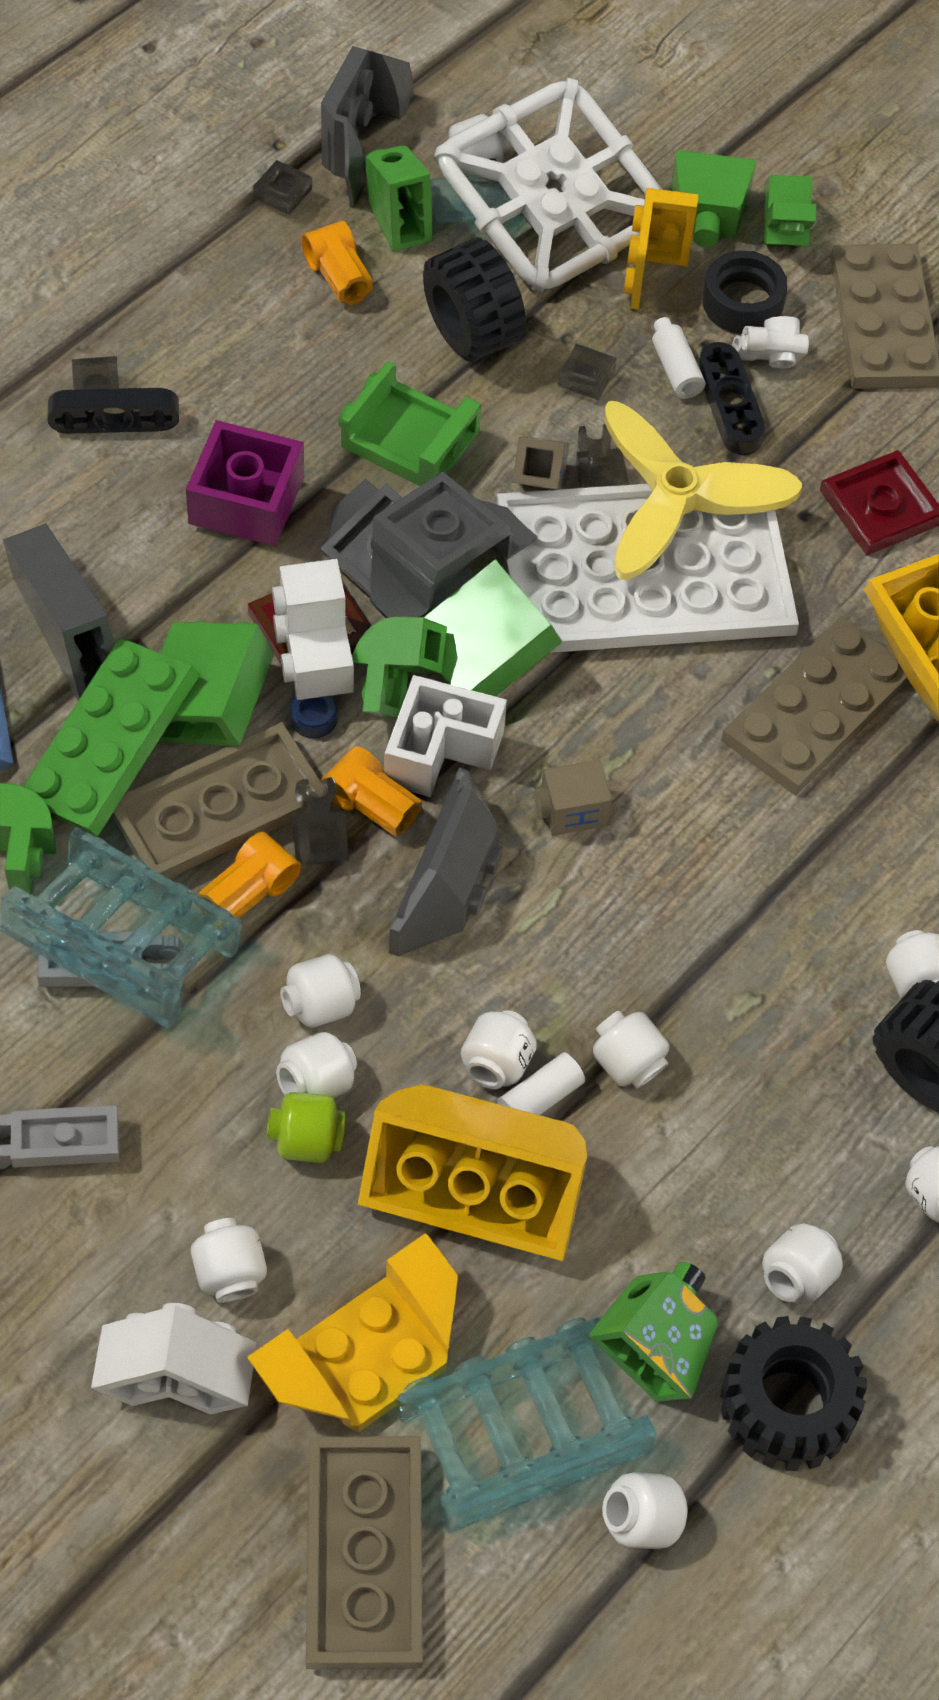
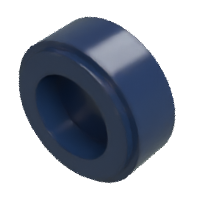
M296 696L293 698L290 704V723L299 735L307 738H321L330 734L335 729L338 721V706L332 696L297 700Z

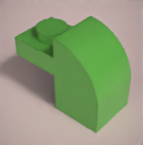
M769 175L765 182L763 235L765 244L809 246L810 228L816 222L817 204H811L813 177Z
M389 617L378 621L362 635L352 656L353 664L367 668V676L362 685V699L364 701L362 712L386 719H397L406 696L408 672L442 674L447 626L424 617Z
M0 783V851H7L5 874L10 895L30 896L32 878L40 877L42 873L43 853L56 854V841L51 814L44 800L34 791L17 784Z

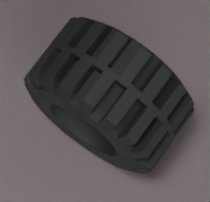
M476 237L425 261L423 284L430 313L445 341L463 360L470 361L471 363L478 361L523 339L526 331V316L520 289L508 264L488 241Z
M923 980L921 983L917 982L876 1026L874 1030L875 1035L872 1038L879 1060L896 1083L915 1100L939 1113V981L935 983L931 980Z
M784 1316L776 1318L772 1329L766 1321L755 1326L752 1337L746 1334L739 1342L736 1352H733L722 1384L720 1397L724 1398L721 1406L723 1420L731 1419L728 1428L730 1436L734 1441L742 1437L745 1440L742 1451L751 1458L756 1451L763 1454L765 1458L762 1464L774 1468L777 1460L785 1462L786 1471H798L802 1461H806L809 1469L820 1466L825 1455L831 1460L840 1452L843 1444H847L866 1402L863 1400V1397L867 1391V1379L859 1377L863 1369L862 1361L859 1355L849 1357L848 1355L852 1344L844 1336L838 1341L832 1338L831 1335L834 1328L823 1323L820 1330L811 1327L812 1318L800 1316L797 1324H790L789 1317ZM781 1372L798 1374L809 1380L818 1390L823 1408L807 1415L787 1413L770 1401L765 1393L762 1381L770 1375Z

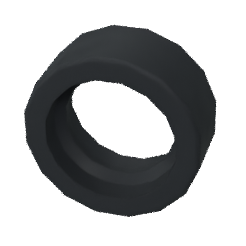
M738 250L723 254L712 262L706 273L703 289V308L708 318L716 325L736 334H742L745 326L764 327L765 320L781 316L787 294V277L778 263L769 256L758 252ZM736 281L750 282L760 286L768 293L769 297L757 303H741L730 299L720 288L725 284Z

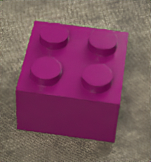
M215 420L186 488L188 524L277 546L304 479V442Z

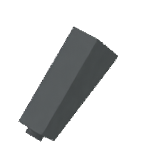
M47 523L5 538L3 543L12 576L73 693L79 701L113 648L114 640L108 615Z

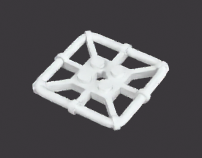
M568 77L566 81L552 83L510 106L503 104L495 108L493 115L455 134L442 145H439L436 148L434 161L439 165L443 176L476 218L475 225L479 231L489 235L516 273L527 284L532 285L531 290L543 293L544 289H551L564 284L599 263H610L617 258L618 252L630 246L631 235L640 236V232L632 231V225L610 238L603 236L589 218V216L602 209L634 216L635 205L644 206L645 199L610 191L597 175V171L619 160L645 195L646 188L663 190L632 150L634 144L628 136H621L592 96L582 86L578 85V80ZM561 99L555 136L534 146L517 121ZM573 103L579 107L608 145L606 149L587 159L584 158L568 137ZM501 131L518 153V156L505 163H500L461 153V151ZM464 173L498 181L512 200L496 209L489 208ZM549 179L555 180L562 185L561 189L563 192H559L556 188L549 190L545 185ZM521 213L539 235L535 266L532 265L502 225V223ZM573 226L590 249L549 271L548 264L553 236Z

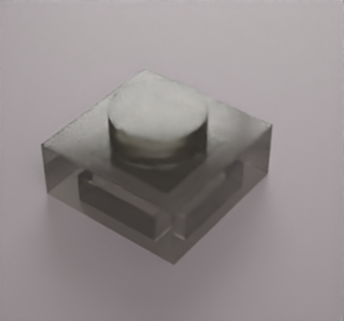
M276 160L253 185V198L290 215L312 190V177Z
M576 343L559 373L558 386L599 401L616 369L617 358Z
M117 356L72 359L74 390L119 389Z

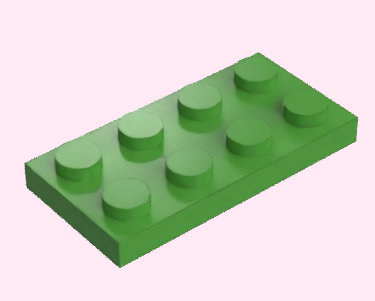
M119 637L27 779L24 787L34 791L44 800L50 811L51 818L98 837L200 674L191 664Z

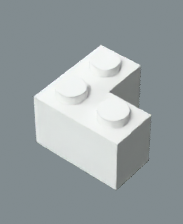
M331 559L280 566V586L272 587V595L276 614L273 615L277 644L286 642L288 652L281 654L284 682L294 683L297 700L353 693L354 665L346 631L345 594L338 560Z
M413 675L385 751L384 774L410 792L431 797L444 758L491 770L504 733L507 700Z
M167 1303L163 1305L162 1309L145 1314L131 1313L124 1320L102 1325L91 1389L131 1406L170 1397L210 1415L248 1406L253 1366L248 1361L247 1356L256 1351L257 1342L236 1333V1328L233 1325L224 1322H211L196 1315V1310L186 1304Z

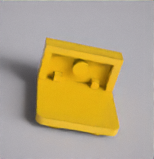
M646 188L644 206L635 205L632 231L640 232V236L631 235L627 264L636 265V267H627L623 294L632 295L630 309L639 310L645 261L688 267L699 194Z

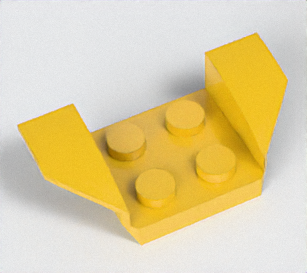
M425 1233L386 1260L385 1278L297 1339L289 1329H286L247 1356V1359L278 1403L339 1418L342 1424L359 1433L446 1371L458 1275Z

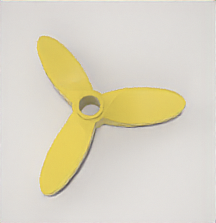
M608 401L605 406L604 421L610 435L623 455L642 475L653 491L628 524L618 545L614 569L615 574L620 580L633 579L651 567L672 541L683 515L693 510L721 515L767 512L789 506L801 494L802 482L798 477L787 470L777 467L731 462L693 467L683 463L673 453L655 428L636 411L617 401Z

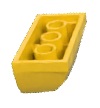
M939 554L869 579L863 591L874 606L878 627L913 688L939 723Z
M420 1084L400 1089L380 1101L375 1109L357 1205L563 1261L568 1250L587 1162L586 1141L577 1128L567 1122L429 1085Z

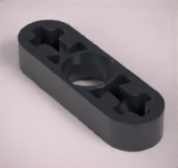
M723 342L710 343L701 351L699 369L706 382L704 391L723 444L729 451L738 455L755 453L762 445L765 423L740 355L730 344ZM719 365L721 367H726L724 377L721 378V371ZM726 392H733L738 394L743 401L738 404H728L722 401L719 396ZM739 419H742L741 425L745 434L751 435H744L741 430H736Z
M166 388L61 390L53 393L48 399L47 421L52 429L66 434L167 431L179 423V397L176 393ZM107 408H119L124 410V412L113 414L104 412L103 410Z

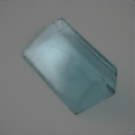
M466 176L489 208L496 209L512 200L498 181L478 176ZM446 178L430 179L433 223L476 220Z

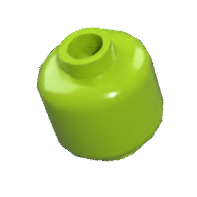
M290 1092L283 1097L280 1109L270 1108L266 1139L276 1140V1150L282 1159L324 1163L329 1160L332 1152L341 1151L345 1128V1111L337 1110L336 1102L330 1096Z

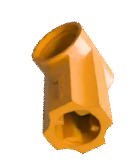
M341 220L301 235V246L309 267L313 271H321L339 302H345L351 306L362 302L364 297L373 291V280L356 254L355 241L345 221Z
M359 746L352 747L320 780L329 794V800L336 806L347 811L356 808L395 837L399 834L404 835L413 826L418 814L422 810V800L385 775L384 769L376 757L368 750Z
M263 831L256 833L241 847L235 858V863L198 892L199 901L206 909L208 915L218 925H225L229 928L267 895L277 897L290 888L301 872V863L269 834Z

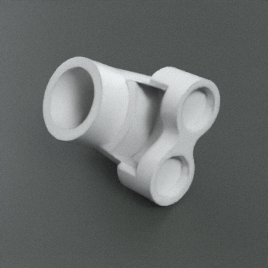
M777 316L765 320L764 327L745 326L742 336L736 335L732 346L738 351L741 360H769V366L783 369L795 366L796 361H800L807 355L809 340L808 335L800 334L799 319L790 316Z

